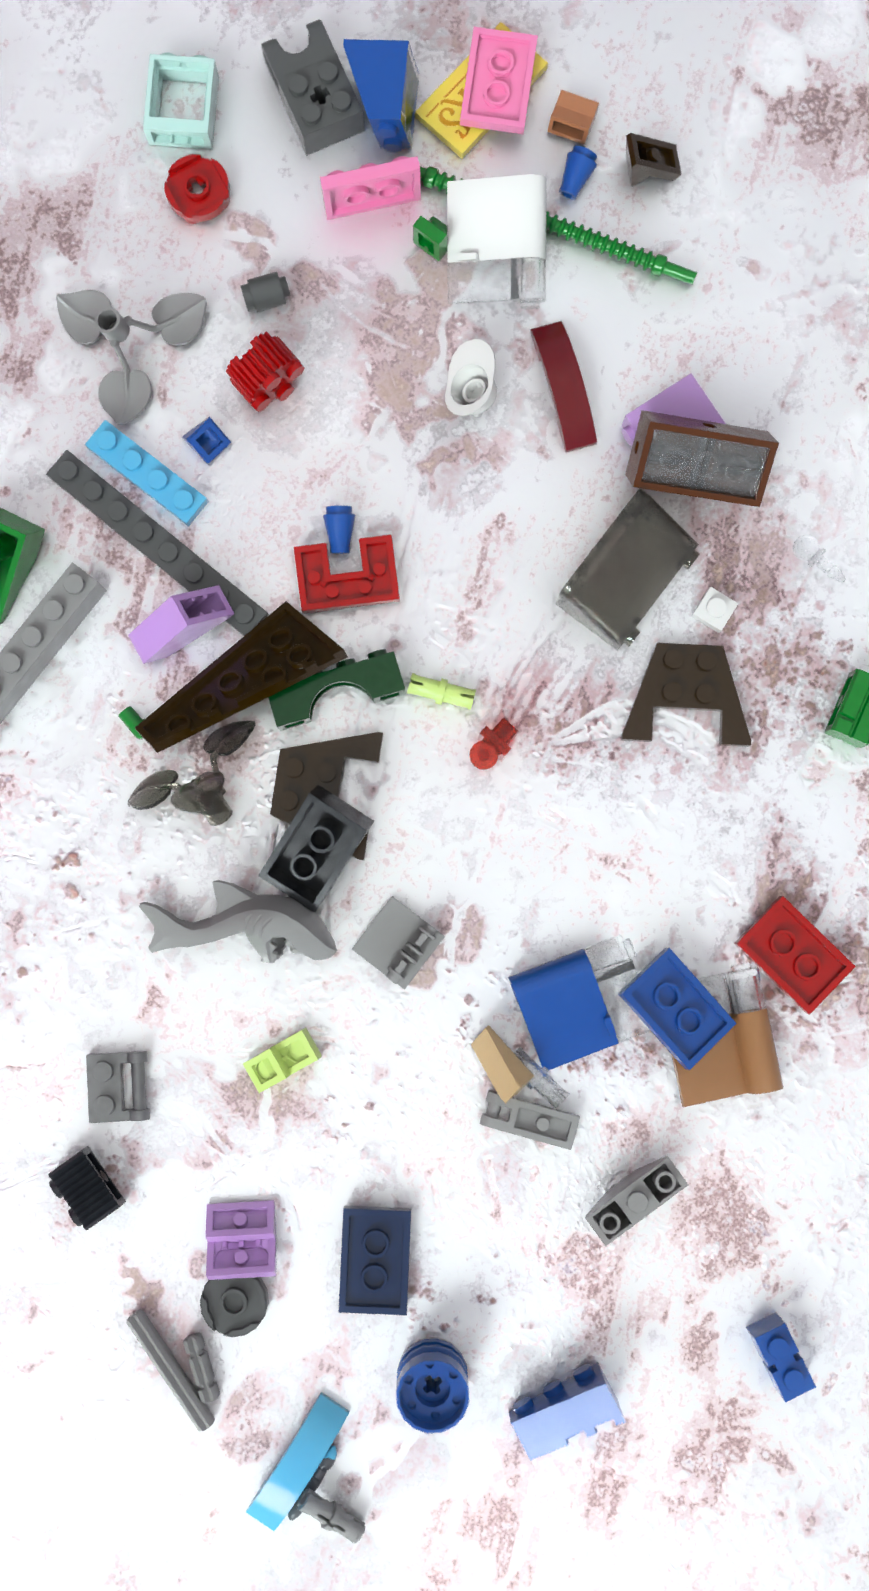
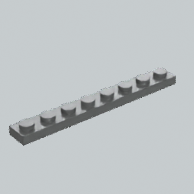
M66 450L46 473L52 481L189 592L219 585L234 612V615L225 621L243 636L268 617L267 611L70 451Z

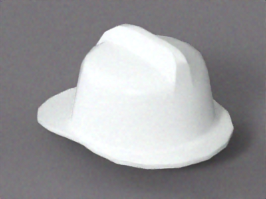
M472 339L464 342L457 348L451 358L445 403L448 410L454 415L481 417L483 412L493 405L497 397V386L494 381L495 354L492 347L484 340Z

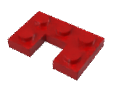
M392 535L359 538L363 571L333 575L330 573L326 543L294 547L302 613L400 602Z

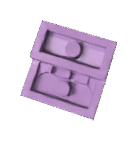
M274 1200L207 1204L205 1233L207 1240V1279L276 1276Z

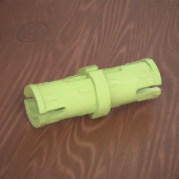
M412 673L407 694L436 700V704L442 705V702L471 710L476 689L449 684L447 679L442 678L441 681Z

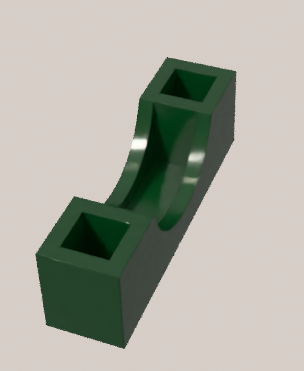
M386 649L377 650L367 655L368 659L355 662L353 658L340 661L335 664V669L325 672L322 670L268 697L277 728L282 731L312 722L313 710L317 701L327 691L336 687L349 686L357 688L367 694L374 703L406 694L394 651L387 653Z

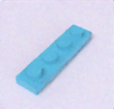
M106 420L103 421L85 444L91 452L188 527L209 502L200 492Z

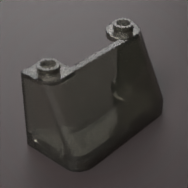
M640 488L565 584L558 596L556 605L617 651L623 644L629 647L641 632L636 626L682 566L688 570L700 555L695 550L699 544L649 494Z

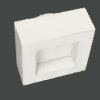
M710 586L691 617L720 633L738 603Z

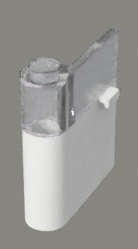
M525 174L447 181L449 304L512 300L520 303L521 309L540 308V303L546 301L545 176Z

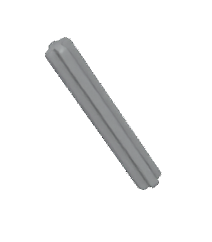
M142 1309L135 1311L126 1320L127 1325L198 1432L207 1430L215 1421L213 1414L207 1405L201 1402L199 1393Z

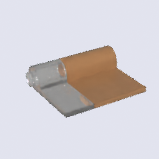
M750 962L731 965V972L697 978L737 1024L690 1070L684 1069L672 1055L682 1107L745 1093H770L784 1088L759 968H751Z

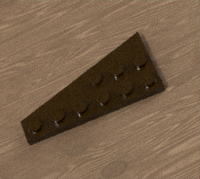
M286 601L137 725L135 730L159 753L348 658L341 646Z

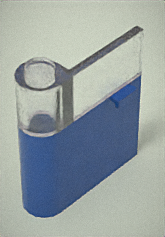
M619 934L508 977L544 1072L651 1031L618 995L637 976L632 958L637 957L630 938L624 940L622 935Z

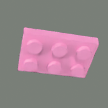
M481 27L473 28L460 126L524 135L538 35Z
M401 156L388 163L379 165L369 163L356 170L347 172L337 170L330 172L327 176L320 177L327 220L421 200L420 165L417 156L411 158Z

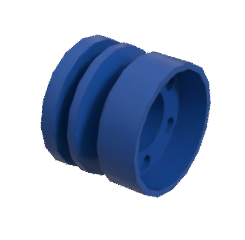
M438 1338L423 1339L412 1344L401 1356L397 1368V1408L403 1420L413 1429L427 1434L442 1433L455 1427L465 1416L469 1405L467 1364L462 1353L450 1342Z

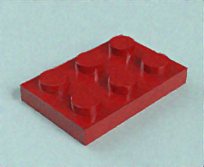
M779 896L734 943L788 997L809 1015L856 967L784 896Z

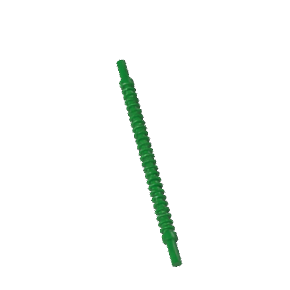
M420 166V181L427 188L433 189L438 187V192L444 189L447 194V181H457L455 175L448 178L446 172L439 174V169L429 166L426 169ZM546 212V229L549 230L548 233L550 235L556 232L558 238L564 235L566 236V241H569L571 238L574 239L575 244L582 242L584 248L590 245L592 246V251L598 248L600 249V254L608 252L610 258L616 255L618 261L624 258L626 259V264H629L631 261L634 262L635 267L642 265L644 271L649 268L654 275L661 276L665 274L693 285L697 272L667 261V256L661 254L653 256L652 251L645 253L643 247L637 250L635 249V244L629 247L627 246V241L619 243L617 237L611 240L609 234L603 237L601 236V231L595 234L592 232V228L585 230L583 224L577 227L575 226V221L569 224L566 218L559 220L557 214L551 217L550 212Z

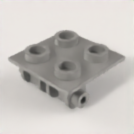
M392 896L352 950L385 974L389 980L405 990L445 936Z

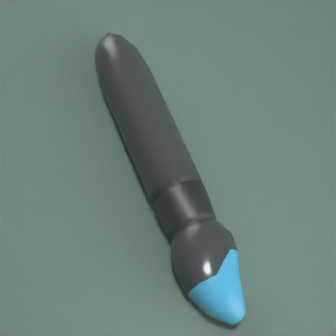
M336 1446L329 1448L303 1492L307 1488L313 1490V1492L317 1490L327 1470L335 1463L337 1455ZM299 1498L288 1513V1518L291 1521L297 1519L302 1514L301 1511L297 1510Z

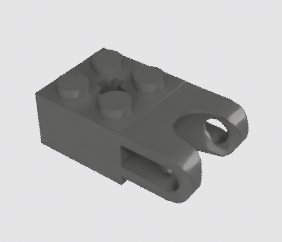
M320 19L306 25L309 32V44L300 53L292 54L284 51L277 39L274 38L261 43L264 61L306 156L365 131L363 110Z

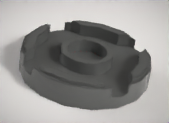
M261 1277L208 1280L200 1298L201 1314L207 1325L214 1331L222 1333L223 1336L231 1338L245 1336L255 1330L265 1317L269 1303L267 1287Z

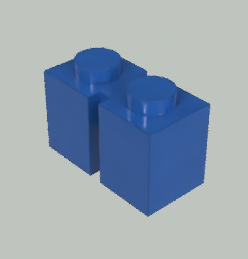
M776 1312L746 1327L760 1357L763 1359L762 1362L775 1389L785 1403L816 1388L803 1358L798 1354L799 1350L786 1323Z

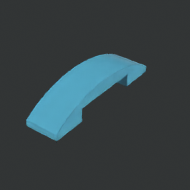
M322 1392L320 1393L302 1421V1425L267 1481H264L246 1510L247 1514L273 1531L278 1528L322 1462L344 1424L349 1410Z

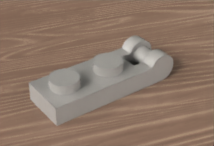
M488 1091L486 1101L489 1103L486 1114L482 1113L479 1124L572 1150L580 1119L579 1115L514 1097L505 1104L497 1092ZM501 1106L511 1109L508 1120L499 1118Z

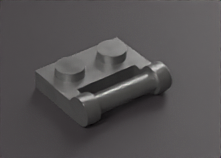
M147 1051L86 1055L89 1123L145 1121L150 1119V1108H146L144 1062L148 1061ZM123 1063H131L133 1109H125Z

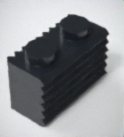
M89 1146L48 1174L49 1178L52 1179L49 1181V1185L53 1193L58 1198L64 1197V1200L70 1207L68 1213L72 1221L79 1227L83 1225L86 1231L126 1202Z

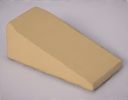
M489 1025L471 1044L496 1092L505 1104L517 1095L534 1077Z

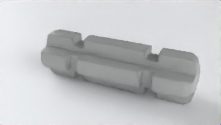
M195 1333L187 1336L183 1344L186 1354H190L188 1360L196 1386H200L198 1393L201 1402L210 1403L218 1399L220 1391L217 1382H213L215 1375L207 1350H203L205 1346L201 1333Z

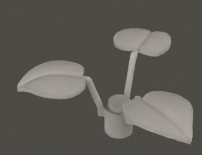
M83 290L75 293L57 294L56 296L58 313L67 333L75 341L82 344L95 343L102 333L110 341V345L114 348L122 364L123 372L112 371L108 373L100 382L98 390L99 401L103 409L120 425L129 423L141 415L149 404L152 394V386L147 374L140 370L130 372L129 365L119 346L120 342L127 339L130 332L129 326L132 325L155 333L161 331L162 337L167 343L179 346L185 345L193 341L201 331L207 306L205 297L193 293L173 294L161 299L154 306L152 317L158 325H150L134 320L130 316L123 318L116 309L112 308L108 297L96 290Z

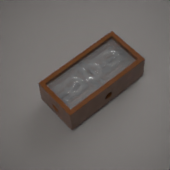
M641 410L625 475L631 485L636 488L760 507L779 442L768 431Z

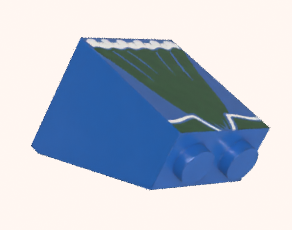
M344 39L343 47L380 149L394 153L400 152L402 149L412 150L419 71L409 41Z

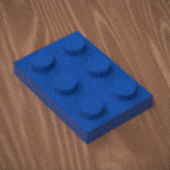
M665 948L618 993L686 1070H690L737 1024L670 948Z

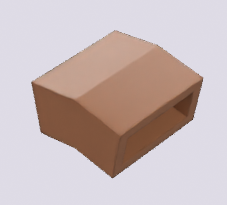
M561 89L547 132L585 145L597 115L599 102Z

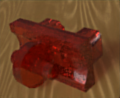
M505 718L492 730L485 726L479 733V742L475 743L470 749V762L480 770L492 768L498 759L502 762L508 756L511 750L508 745L516 737L518 730Z

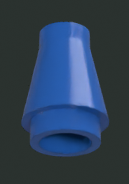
M576 145L573 147L572 152L567 153L562 184L559 189V193L562 196L571 200L577 199L579 192L597 167L595 163L597 155L593 151Z
M327 506L326 514L323 515L330 544V553L348 554L350 553V542L355 521V514H352V506Z

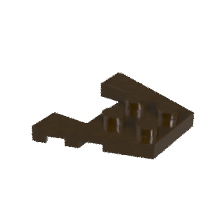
M657 643L630 710L625 728L622 731L621 741L651 742L653 708L719 711V745L751 746V738L724 647Z
M375 732L280 749L270 815L290 824L308 794L317 785H320L339 798L345 759L379 763L383 733ZM369 831L353 854V857L364 861Z

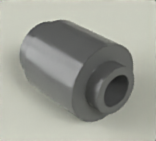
M277 271L249 279L247 284L240 285L248 312L256 310L258 313L285 305V297L291 296L285 276L279 278Z

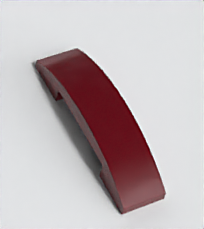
M562 321L531 329L530 333L539 362H542L558 417L557 425L565 452L596 445L597 437L585 385L572 344Z

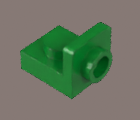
M420 216L413 225V243L437 261H440L448 251L447 225L436 217H431L428 221Z

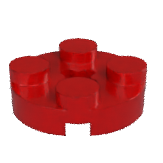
M191 154L178 159L168 171L169 176L164 186L165 194L172 210L178 216L184 218L187 223L196 224L217 217L230 204L228 176L218 161L212 158L211 160L201 158L199 154ZM197 182L200 186L206 185L202 193L192 194L193 183Z

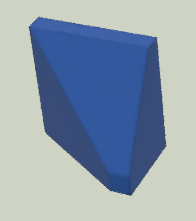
M210 417L182 437L207 464L231 443Z

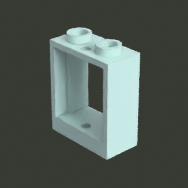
M167 52L160 55L150 54L143 130L149 145L213 149L219 81L214 58H208L203 55H194L193 57L176 56ZM163 80L206 83L203 120L160 117Z

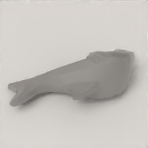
M221 880L213 881V889L217 900L216 914L194 923L180 920L156 904L142 902L139 905V908L154 926V936L148 946L152 953L169 948L206 944L243 931L254 949L262 957L260 961L264 963H274L276 959L283 955V950L286 946L290 947L291 953L303 954L313 960H325L337 952L335 941L318 914L290 896L257 895L233 883Z

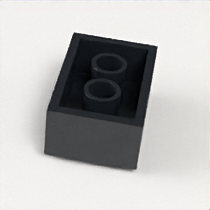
M317 785L306 797L258 876L308 909L316 912L371 828L374 820L320 785Z

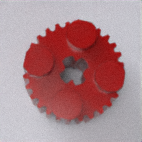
M267 331L264 334L261 333L258 337L255 336L250 342L253 348L249 349L246 354H243L242 359L235 356L234 359L230 360L226 373L231 377V383L257 412L267 408L274 399L278 398L279 401L287 399L294 391L292 386L293 380L299 377L305 369L278 336L271 337Z

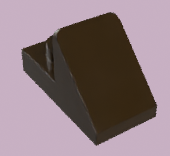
M629 133L626 136V160L631 187L636 186L649 176L673 181L682 175L676 144L634 133Z

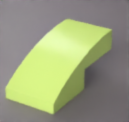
M305 1027L243 1063V1066L257 1091L261 1093L286 1079L291 1074L315 1062L322 1055Z

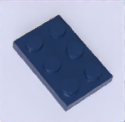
M343 1207L338 1313L407 1316L411 1208Z

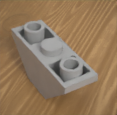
M665 1156L634 1170L611 1187L587 1213L585 1219L603 1244L607 1246L687 1187L688 1183L670 1158Z

